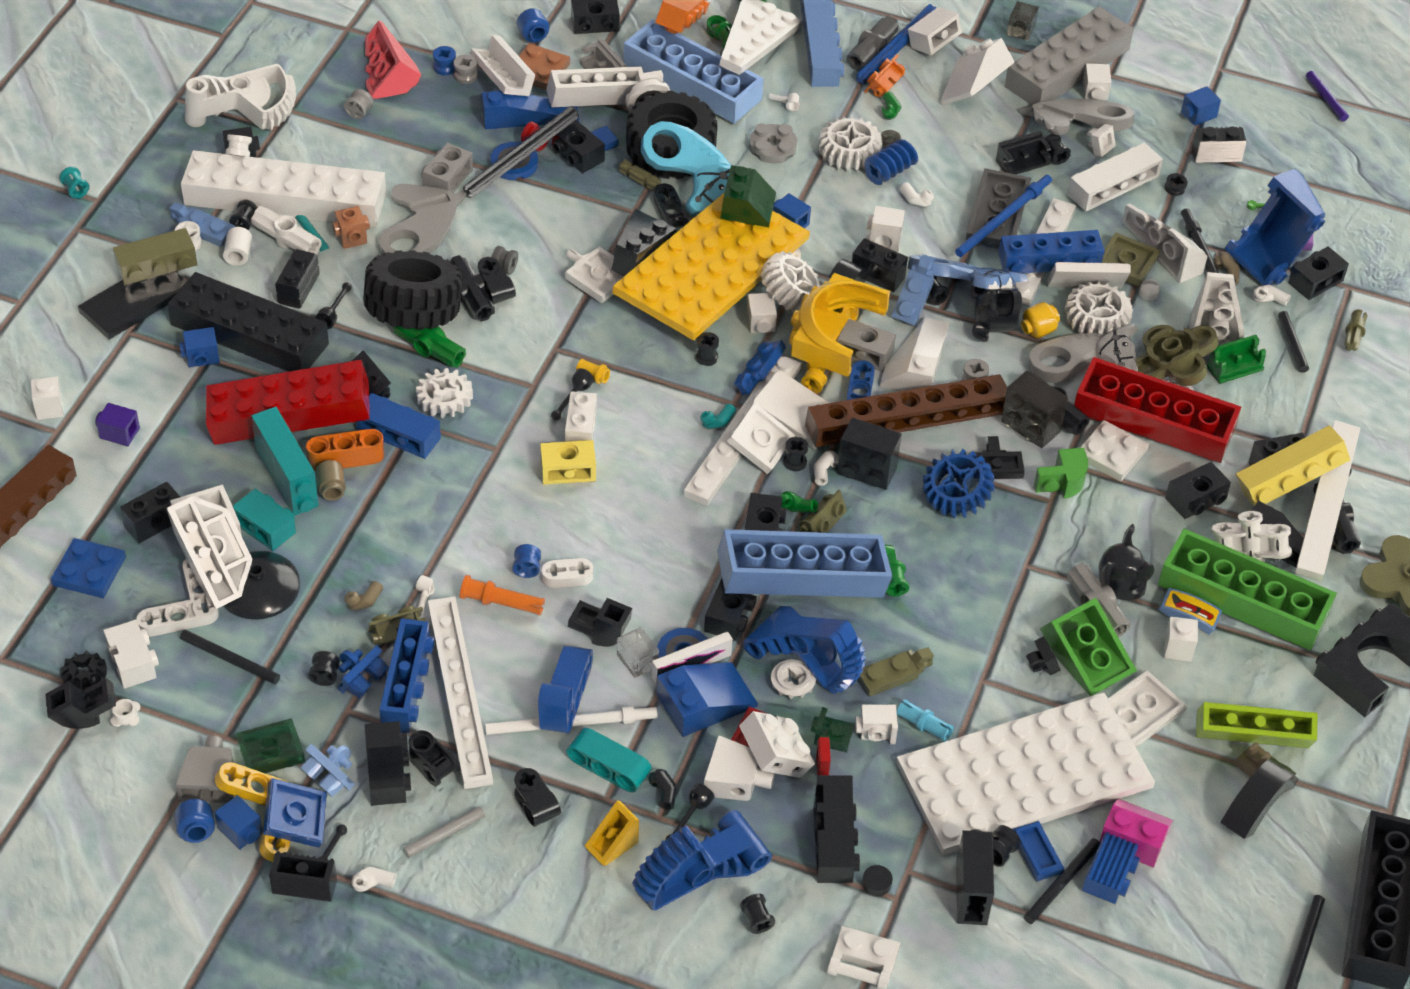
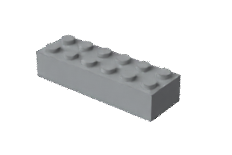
M1098 6L1009 66L1005 88L1030 105L1042 101L1055 100L1083 81L1086 63L1109 64L1128 51L1134 28Z

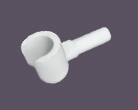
M791 93L788 97L769 94V99L786 103V108L789 111H798L800 103L798 102L799 96L797 93Z
M421 575L417 581L416 590L422 592L418 608L423 607V614L429 595L431 596L434 593L435 587L431 578Z

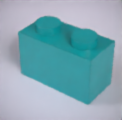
M256 488L232 506L239 520L240 528L272 552L296 533L295 516L291 510L281 507L270 495L263 494Z

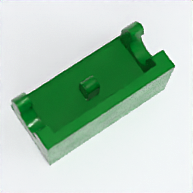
M1255 334L1217 346L1210 353L1207 367L1218 383L1222 384L1263 371L1266 350L1261 349L1258 352L1259 338Z

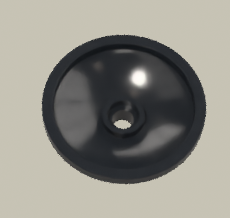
M269 551L249 552L252 562L242 596L223 605V607L233 615L245 619L258 620L276 616L288 609L298 596L300 590L298 571L290 560L280 554Z

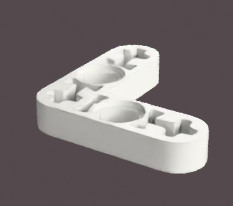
M187 558L183 562V571L190 600L142 610L137 615V622L140 630L146 629L149 637L214 623L219 617L218 608H214L205 592L195 593L193 591L200 585ZM207 602L209 612L203 613L201 603ZM175 613L185 614V617L179 621L170 618ZM161 617H165L166 622L162 623ZM152 620L153 624L147 625V621Z

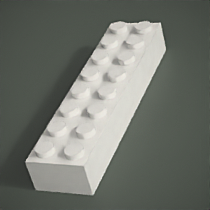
M194 150L181 182L184 205L237 211L239 201L246 199L254 202L257 207H267L280 216L289 215L295 218L297 215H303L309 220L336 222L335 211L359 206L362 215H367L370 227H377L386 197L385 172Z

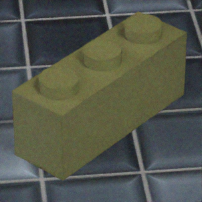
M186 228L113 247L115 263L124 285L198 265L195 247Z

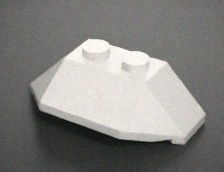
M194 496L167 507L174 534L199 585L214 608L217 609L241 597L252 557L229 510Z

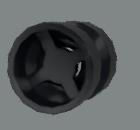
M999 825L993 831V865L997 867L1005 865L1009 860V854L1014 853L1021 846L1020 837L1008 826Z

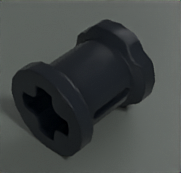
M1054 134L1045 137L1051 148V151H1048L1051 161L1055 165L1066 162L1071 156V150L1062 144L1061 137Z
M250 200L239 201L237 205L238 210L235 214L231 215L229 223L249 231L251 218L258 207Z
M934 276L933 279L935 280L928 297L932 305L938 306L946 301L950 290L946 286H942L937 281V276Z
M711 332L702 333L697 337L696 345L699 348L696 354V361L700 365L712 366L717 363L718 353L716 349L719 346V338Z
M802 437L789 438L785 444L787 454L784 456V466L790 471H801L807 465L805 454L808 452V442Z
M760 893L746 897L739 905L742 912L747 914L751 923L750 930L753 934L766 932L775 925V918L773 915H769L765 906L766 899Z

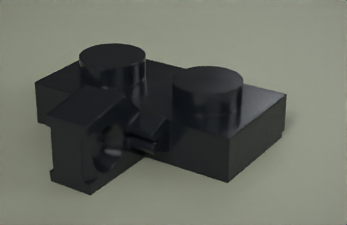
M988 436L986 450L974 452L976 457L982 456L985 459V463H989L994 479L1024 478L1025 470L1022 451L1006 452V450H1000L998 436Z

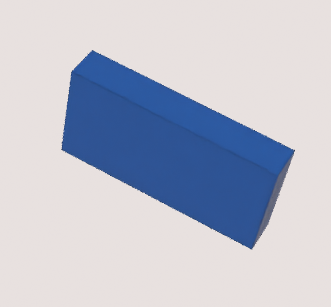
M1039 821L1013 829L1020 837L1021 846L1019 850L1036 882L1060 875L1064 871V866Z

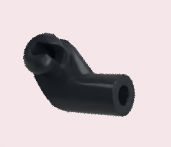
M657 769L649 774V783L653 787L659 786L662 790L660 807L665 810H671L675 805L677 785L666 770Z

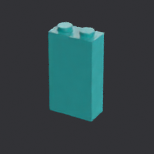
M277 407L251 415L256 451L291 512L295 516L319 507L315 472Z

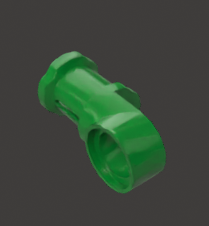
M713 15L707 19V34L721 40L722 46L725 48L732 24L723 16Z
M885 545L892 573V579L886 593L893 597L901 596L909 591V583L905 580L904 575L906 565L896 559L893 545Z

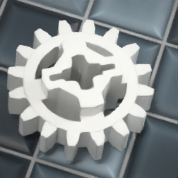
M445 368L444 372L440 373L438 369H435L434 375L426 373V380L419 379V386L416 387L417 403L422 405V411L430 410L431 416L440 413L441 418H444L445 414L449 413L450 416L455 417V411L463 413L464 406L470 407V400L473 399L472 382L467 381V375L465 374L459 376L458 370L449 373L448 368Z

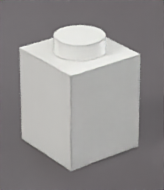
M1086 63L1083 78L1085 99L1108 100L1111 88L1109 64Z
M770 293L748 294L747 316L750 333L775 332L777 312L772 295Z
M58 376L31 380L32 401L37 420L64 417L63 399Z
M1170 617L1164 638V659L1192 662L1198 642V620Z

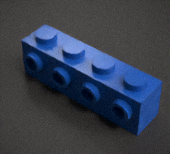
M1098 230L1001 236L998 255L1003 270L1024 274L1051 272L1056 262L1102 263L1105 250Z
M400 620L379 709L380 722L400 721L402 733H410L412 722L416 723L418 720L419 706L416 703L417 699H422L424 682H421L422 676H427L429 670V659L426 658L428 653L432 654L434 648V637H430L429 622Z

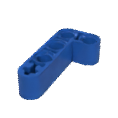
M563 646L551 683H543L539 691L538 712L541 730L570 733L592 668V649Z

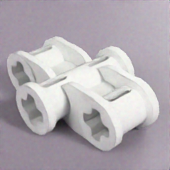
M1242 512L1238 515L1239 523L1222 522L1212 526L1215 542L1265 562L1264 558L1284 559L1292 554V549L1288 542L1291 528L1285 524H1260L1263 520L1260 512Z

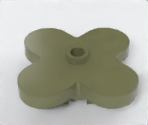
M1157 325L1148 329L1142 337L1147 353L1136 359L1138 372L1161 380L1169 376L1182 386H1191L1201 382L1207 375L1206 363L1202 357L1213 352L1219 343L1215 329L1205 325L1196 326L1191 329L1183 327L1184 331L1175 330L1169 325Z
M1393 535L1387 537L1382 543L1380 549L1382 562L1369 564L1363 569L1360 577V586L1366 594L1374 598H1386L1388 601L1389 598H1392L1394 601L1399 602L1404 613L1410 617V539L1401 535Z

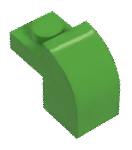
M1085 448L1059 449L1055 466L1038 467L1034 481L1036 493L1062 491L1064 499L1077 495L1084 487L1088 470Z

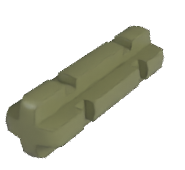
M627 159L619 165L621 173L652 191L661 183L660 178L655 175L651 177V173L634 165V163Z

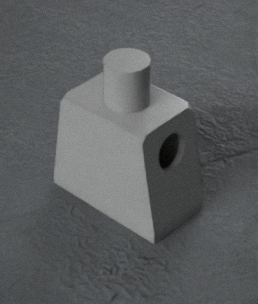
M208 736L205 741V747L192 746L189 748L176 781L179 801L201 799L206 802L227 803L235 797L221 791L215 784V775L221 766L229 762L234 763L232 750L222 747V738ZM226 774L228 776V780L230 782H233V780L231 779V775Z

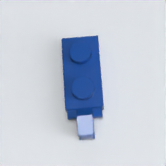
M782 340L765 341L758 347L757 353L747 362L746 368L742 374L738 375L734 383L741 392V395L750 394L758 381L765 380L786 349V345Z

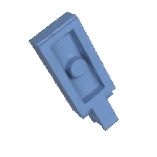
M176 202L169 208L170 218L177 221V224L185 221L197 223L200 228L201 239L219 247L225 244L228 230L235 227V225L193 207L187 209L185 205Z
M923 254L918 266L913 264L891 317L914 326L917 325L935 280L933 279L935 272L930 271L935 260L934 258Z

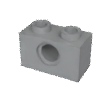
M848 319L837 342L853 350L852 362L865 360L872 363L875 370L883 372L885 365L894 352L896 334Z

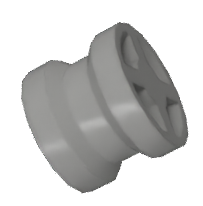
M471 55L456 57L454 60L455 80L462 84H470L476 81V58Z
M356 89L351 97L345 101L344 109L351 117L362 119L367 111L372 108L374 100L367 91Z
M981 359L968 360L964 365L962 380L988 376L989 365Z

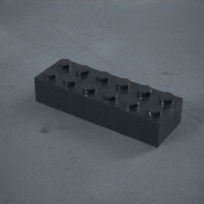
M194 272L167 304L171 326L184 331L214 327L217 344L288 372L310 368L329 345L326 322L198 272Z
M1373 810L1370 811L1362 833L1342 977L1388 989H1404L1410 976L1409 819Z

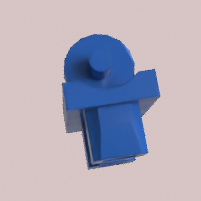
M376 645L360 661L359 659L363 656L361 650L357 649L354 653L344 650L339 656L342 664L338 669L341 673H345L347 670L350 671L342 678V683L337 689L342 694L349 690L360 699L371 687V684L363 675L368 672L378 681L389 669L384 660L380 658L383 651Z

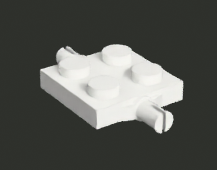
M600 246L585 255L579 254L573 248L568 250L566 254L567 258L575 262L574 266L565 272L566 280L600 303L614 295L612 293L613 285L624 276L611 270L614 259L612 254Z

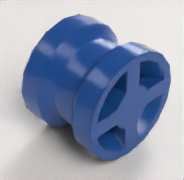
M440 46L433 51V68L437 74L450 75L454 73L456 51L452 47Z
M523 544L516 547L514 551L515 561L512 567L513 572L523 578L537 576L540 571V564L538 562L541 560V550L531 544Z

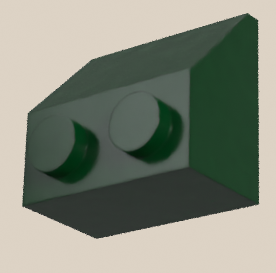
M731 165L720 219L769 228L776 197L775 190L755 169Z

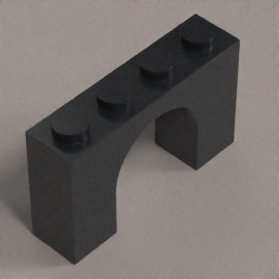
M1392 603L1383 609L1378 608L1375 610L1366 623L1360 622L1347 638L1345 636L1341 637L1333 649L1329 652L1327 650L1323 651L1315 662L1317 667L1313 676L1364 718L1383 703L1389 686L1361 663L1358 653L1368 649L1384 650L1395 655L1410 667V617Z

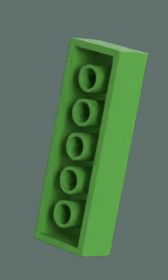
M1187 529L1182 530L1163 564L1158 586L1165 589L1173 588L1195 595L1223 610L1222 613L1310 651L1331 612L1337 595L1332 590Z

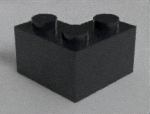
M400 721L364 724L371 806L407 803L406 791H411L410 773H404V767L409 766L407 732L401 733Z

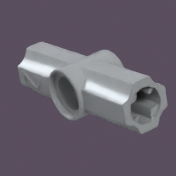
M1083 563L1075 565L1068 572L1067 579L1080 596L1081 605L1097 598L1118 638L1129 630L1130 622L1117 606L1114 591L1109 585L1103 586L1088 565Z

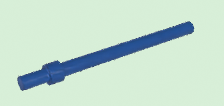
M1046 174L1039 181L1033 182L1026 187L1025 192L955 249V254L958 257L964 256L1028 201L1036 199L1041 195L1043 189L1052 182L1051 176Z

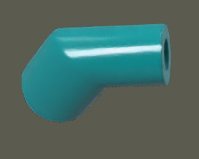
M726 404L718 415H714L712 411L703 412L700 416L702 426L707 429L725 427L736 413V408L732 404Z

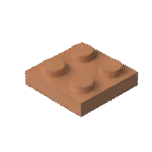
M528 43L519 55L535 74L532 86L544 90L547 89L551 70H566L570 65V56Z

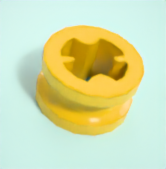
M817 368L808 369L801 379V384L815 394L820 393L823 386L827 383L826 375Z

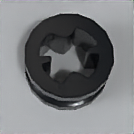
M1178 173L1168 175L1164 185L1165 191L1175 196L1182 195L1188 184L1187 178Z

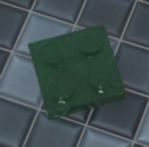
M292 718L235 733L244 765L247 768L266 774L306 763L304 751Z

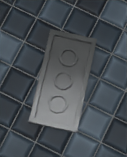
M984 168L965 240L969 239L1025 192L1026 187L1030 185L1031 177ZM1025 205L979 243L999 247L1001 236L1017 235Z

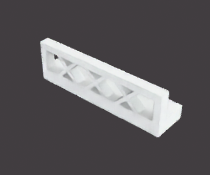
M492 35L488 50L471 48L470 55L476 58L477 64L504 94L530 96L535 74L501 36Z

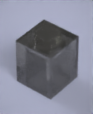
M1017 1L1009 17L1007 35L1028 41L1036 25L1039 7Z

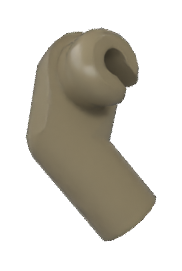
M1221 253V255L1216 256L1214 262L1217 268L1222 269L1225 267L1227 274L1234 276L1235 285L1239 283V265L1227 253Z
M372 581L364 594L358 595L356 591H350L345 595L344 601L347 603V607L354 611L372 607L381 594L383 586L377 581Z

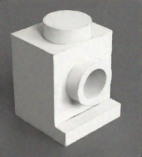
M862 705L860 716H855V733H860L861 740H889L890 745L896 744L898 731L896 705Z

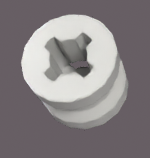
M228 134L229 147L226 149L225 154L250 157L248 146L252 142V138Z
M191 221L178 224L175 231L186 228L194 244L195 251L201 248L202 241L199 225Z

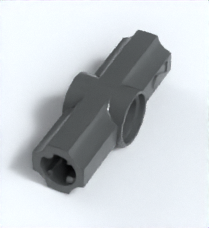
M887 15L885 18H881L871 30L865 29L862 32L858 44L847 55V62L851 68L857 71L863 68L898 32L899 25L893 17Z

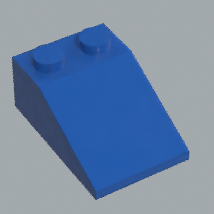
M732 662L683 665L657 675V697L682 737L746 712L748 707H758V702Z

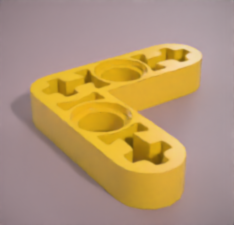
M229 762L222 765L216 773L215 784L223 792L234 796L239 795L243 799L266 806L268 782L271 778L282 779ZM226 774L231 775V779L233 780V782H230L228 780V776ZM251 782H259L263 786L264 792L258 793L254 791L251 787ZM262 829L259 851L266 860L273 862L276 852L287 853L291 841L278 838L275 845L278 850L275 851L271 844L275 837L264 835Z

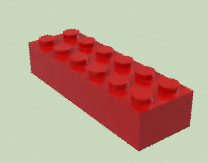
M1093 357L1076 393L1074 403L1090 419L1099 422L1105 420L1122 430L1219 463L1223 460L1242 408L1239 405Z
M362 360L206 385V426L214 445L254 439L251 415L273 407H277L291 432L369 420V381Z

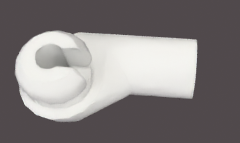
M904 183L900 186L901 193L910 204L927 207L934 199L933 193L929 190H923L919 194L916 193L910 183Z
M1272 285L1258 286L1253 293L1254 299L1261 303L1276 301L1286 306L1291 298V295Z
M825 451L814 463L815 483L819 486L828 483L827 469L829 467L835 468L836 464L838 465L839 455L835 454L834 451Z
M367 867L353 876L351 884L358 892L366 891L378 884L393 888L397 874L375 867Z

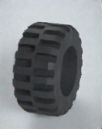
M667 91L665 94L658 92L654 93L652 97L649 95L644 97L641 102H637L632 107L627 116L626 150L630 159L635 165L656 177L660 175L665 179H669V177L680 179L685 175L692 176L683 172L657 170L646 163L641 153V139L651 125L664 121L688 127L716 147L717 120L714 112L704 101L700 102L698 97L693 95L690 97L687 93L680 92V94L674 93V91ZM660 134L653 137L652 148L658 156L670 159L678 154L677 142L672 137Z
M398 250L394 253H383L382 256L378 255L371 260L366 267L363 304L373 318L376 317L378 321L389 323L393 327L400 326L403 329L417 328V330H424L425 328H437L439 325L444 326L449 321H452L460 311L462 274L458 267L453 265L450 260H444L442 256L431 255L429 252L423 251L421 253L416 252V250L403 252Z

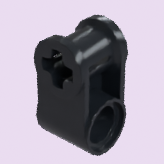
M493 257L480 259L477 268L484 280L486 293L493 305L516 297L514 284L503 270L499 261Z
M419 730L410 736L409 760L425 776L430 784L436 787L441 784V780L451 772L456 773L460 770L456 757L430 732Z
M524 768L516 773L514 778L516 786L514 796L533 827L561 814L558 800L548 789L536 770Z

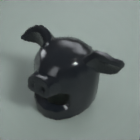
M972 285L971 296L976 299V323L972 328L973 336L977 340L987 342L989 340V332L1015 331L1022 308L1021 292L1015 288L987 290Z
M1131 524L1126 529L1122 543L1110 546L1104 552L1099 562V579L1103 586L1109 585L1114 591L1116 599L1135 600L1142 597L1147 588V581H1149L1155 571L1154 566L1145 561L1141 551L1133 546L1131 537L1135 531L1134 524ZM1140 582L1136 589H1129L1130 584Z

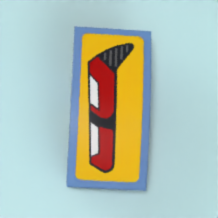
M1173 588L1166 590L1158 608L1159 611L1168 617L1198 620V628L1208 635L1215 630L1223 611L1195 595Z

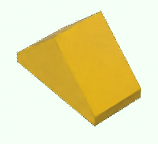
M616 801L585 844V847L603 866L608 865L638 843L639 819L621 801Z

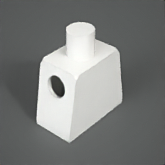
M718 736L704 779V785L714 793L715 798L748 801L751 799L755 786L767 789L772 788L775 773L761 771L750 747Z

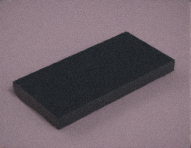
M176 271L124 285L121 280L80 304L78 310L82 316L110 340L167 306L169 301L187 281Z

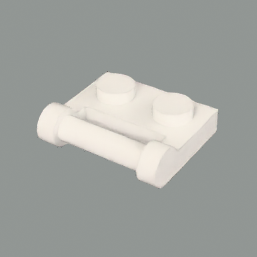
M842 926L827 974L833 976L840 974L878 985L877 989H887L899 952L900 942ZM842 960L849 961V962L856 963V964H859V965H862V966H866V967H869V968H873V969H876V970H879V971H882V972H881V973H877V972L870 971V970H867V969H863V968H860V967H857V966H853V965H850V964H846V963H843V962H841V961H842Z

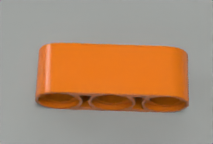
M376 429L316 436L306 443L307 459L314 471H316L319 464L326 460L337 461L343 468L379 463L383 460L385 454L383 435Z

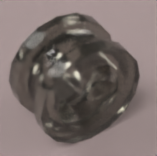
M894 130L883 131L881 133L882 149L901 139V135Z

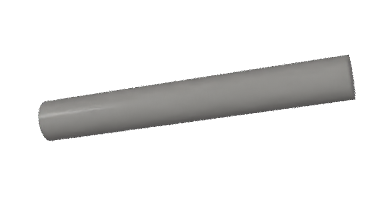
M479 806L405 846L403 851L406 857L410 858L485 817V813Z

